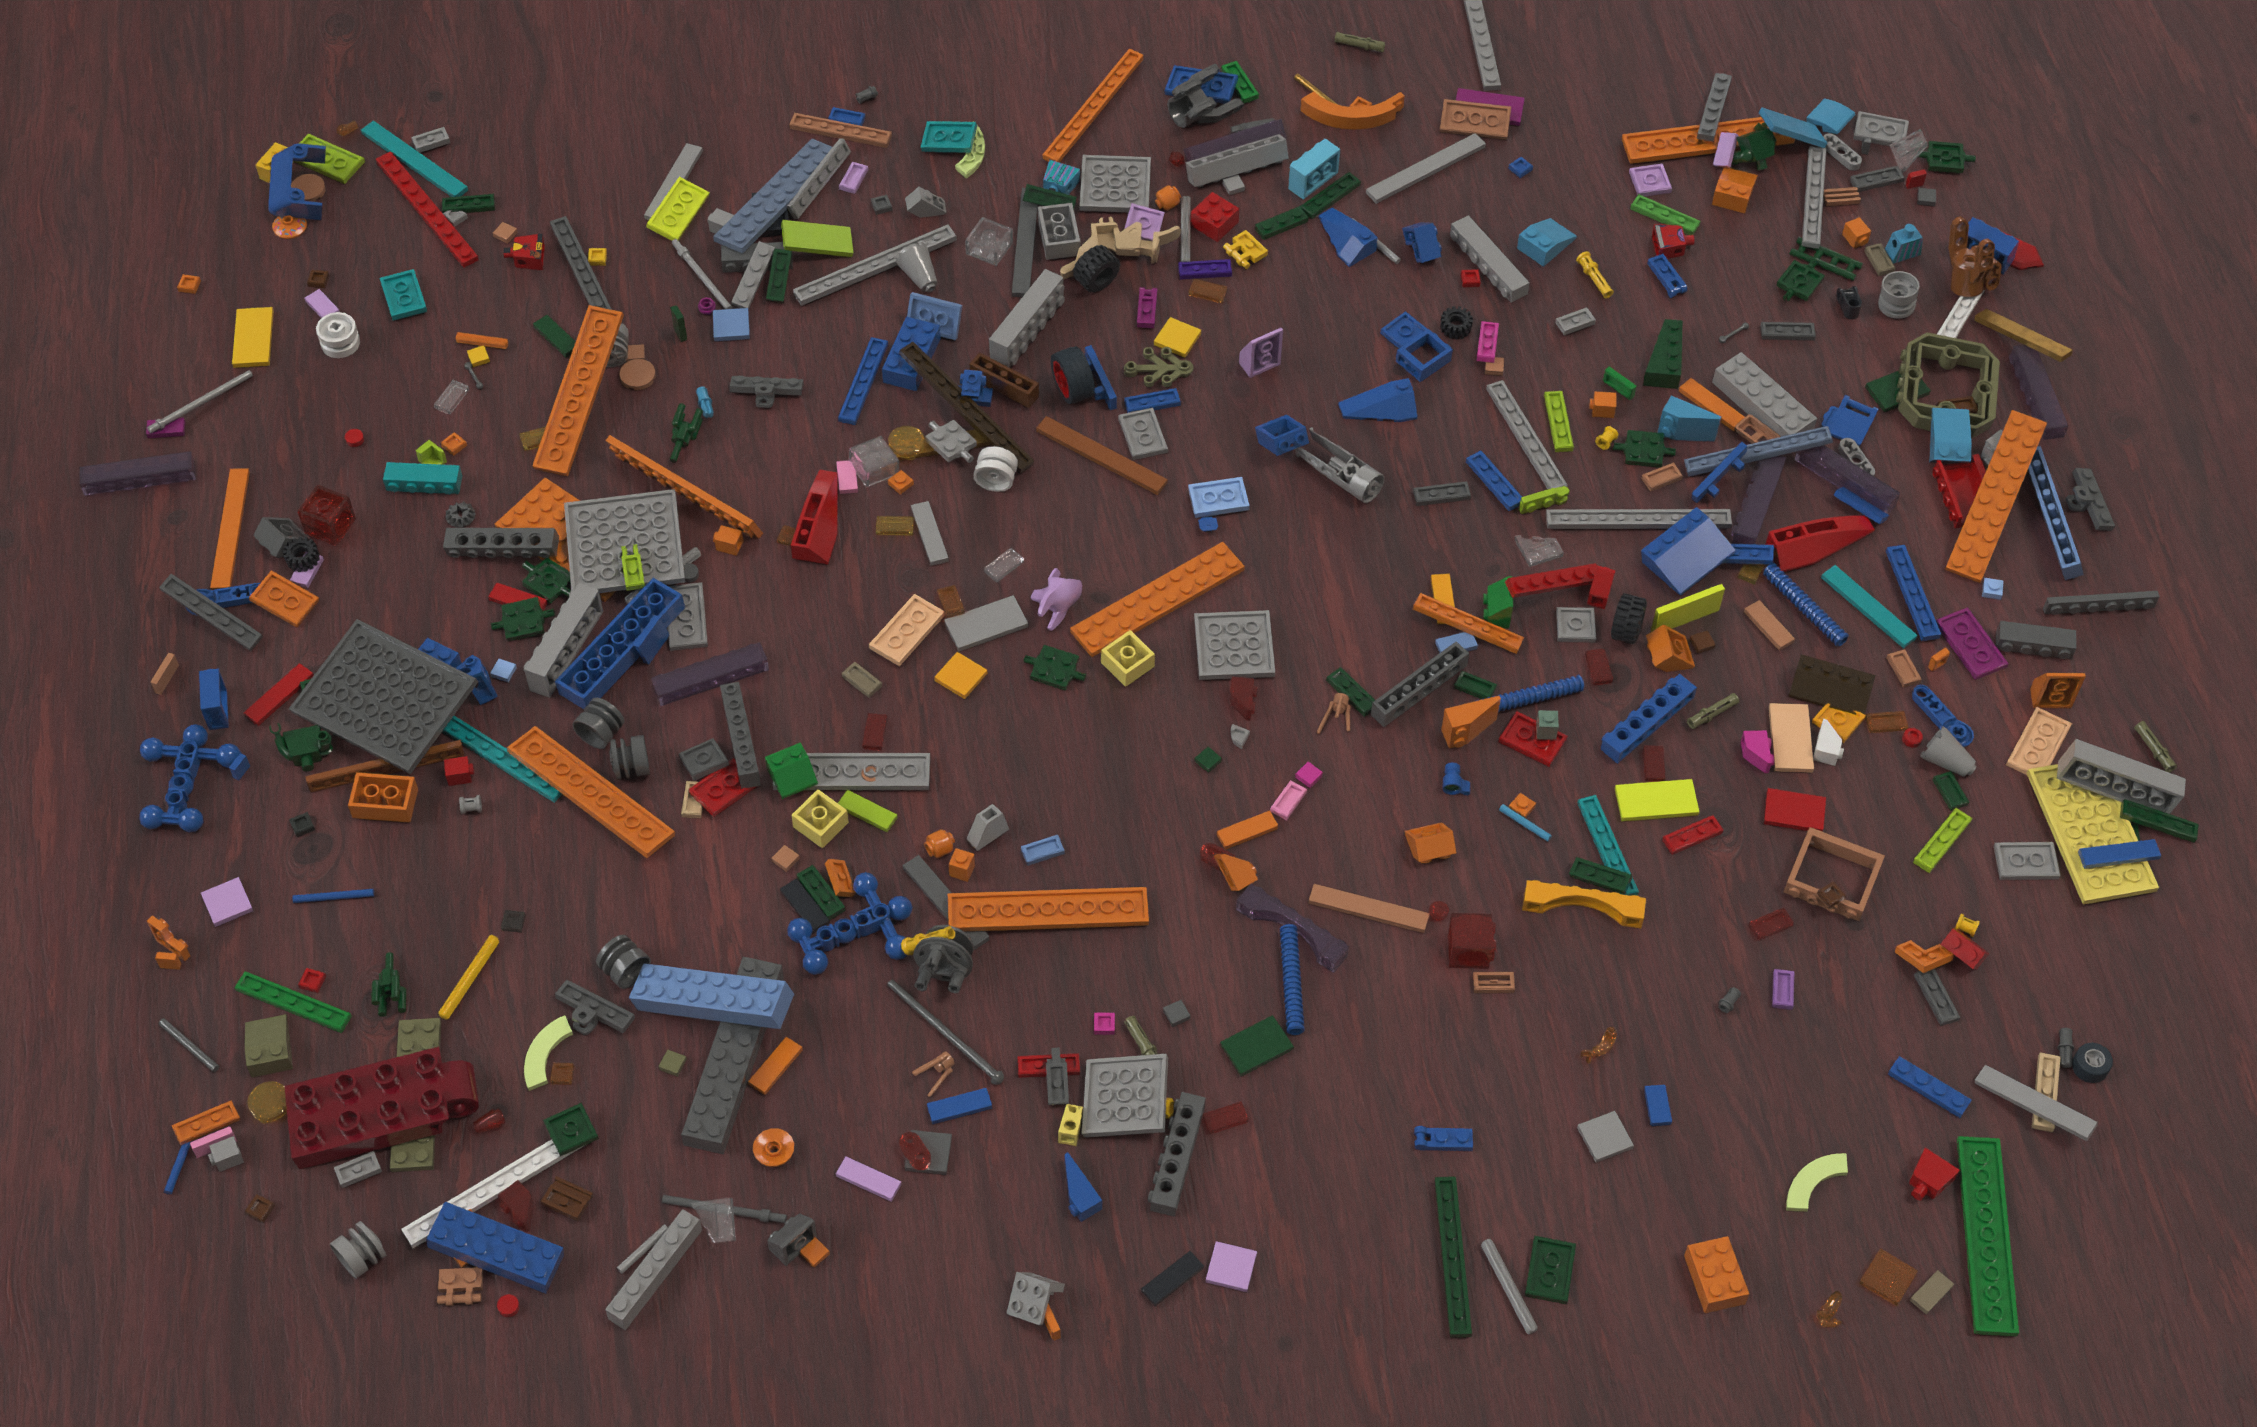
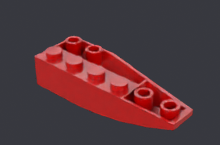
M819 470L804 503L791 543L793 559L829 564L838 535V473Z
M1867 516L1823 518L1769 531L1765 545H1774L1773 560L1777 567H1780L1781 571L1787 572L1813 565L1873 533L1875 529Z

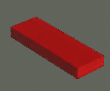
M500 583L495 584L488 596L489 601L501 605L538 597L543 611L548 604L545 598Z
M1714 815L1663 836L1662 841L1670 853L1674 855L1722 834L1723 828Z
M1079 1053L1060 1054V1058H1065L1067 1062V1076L1080 1075ZM1052 1055L1018 1056V1077H1046L1047 1059H1052Z

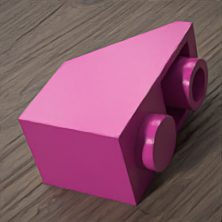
M1767 730L1743 731L1741 738L1743 758L1762 772L1769 773L1771 766L1774 765V755L1770 754L1771 738H1768Z

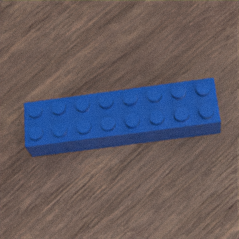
M652 578L555 680L559 695L582 709H585L592 698H601L640 657L633 644L654 615L660 617L667 628L686 608L682 594Z

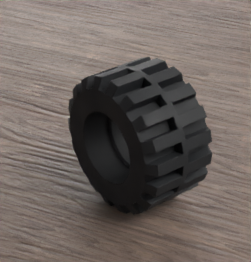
M1097 245L1080 256L1073 268V276L1088 292L1095 293L1111 284L1116 278L1121 264L1106 246Z
M1626 593L1622 594L1612 624V639L1630 644L1636 643L1647 607L1646 598Z

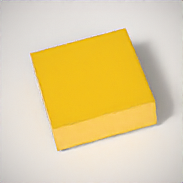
M589 248L588 262L590 266H606L607 249Z
M484 345L467 351L473 367L490 362Z

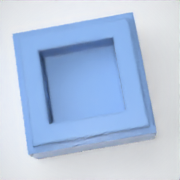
M498 659L490 675L493 678L509 682L517 668L516 664Z

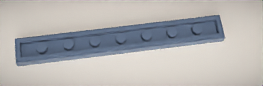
M1828 426L1748 444L1747 453L1740 460L1745 464L1833 443V439ZM1735 448L1684 459L1688 477L1714 471Z

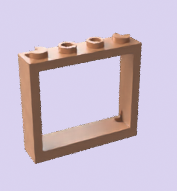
M1809 827L1784 893L1792 895L1794 898L1805 900L1812 905L1826 908L1830 912L1844 915L1848 919L1852 918L1860 921L1885 855ZM1809 845L1873 869L1860 904L1844 899L1829 909L1817 895L1820 889L1795 880Z

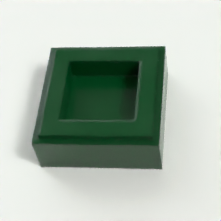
M1207 747L1195 757L1194 762L1209 773L1222 762V758L1211 748Z

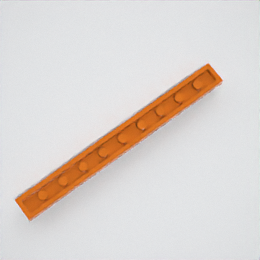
M1128 49L1043 153L1044 160L1048 162L1050 160L1061 162L1143 61V54Z

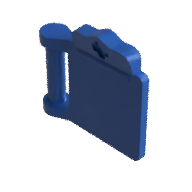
M1845 395L1839 408L1831 406L1829 411L1824 414L1821 427L1828 426L1831 436L1841 440L1851 438L1860 447L1879 408H1871ZM1846 405H1847V406H1850V407H1852V408H1855V409H1857V410H1859V411H1862V412H1864V413L1869 414V417H1867V416H1865V415H1862V414H1860V413H1857V412H1855V411H1852V410H1850V409H1848V408H1845V407H1846Z

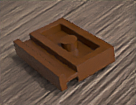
M556 1176L555 1181L543 1196L541 1204L579 1221L589 1205L590 1199L594 1196L592 1192Z

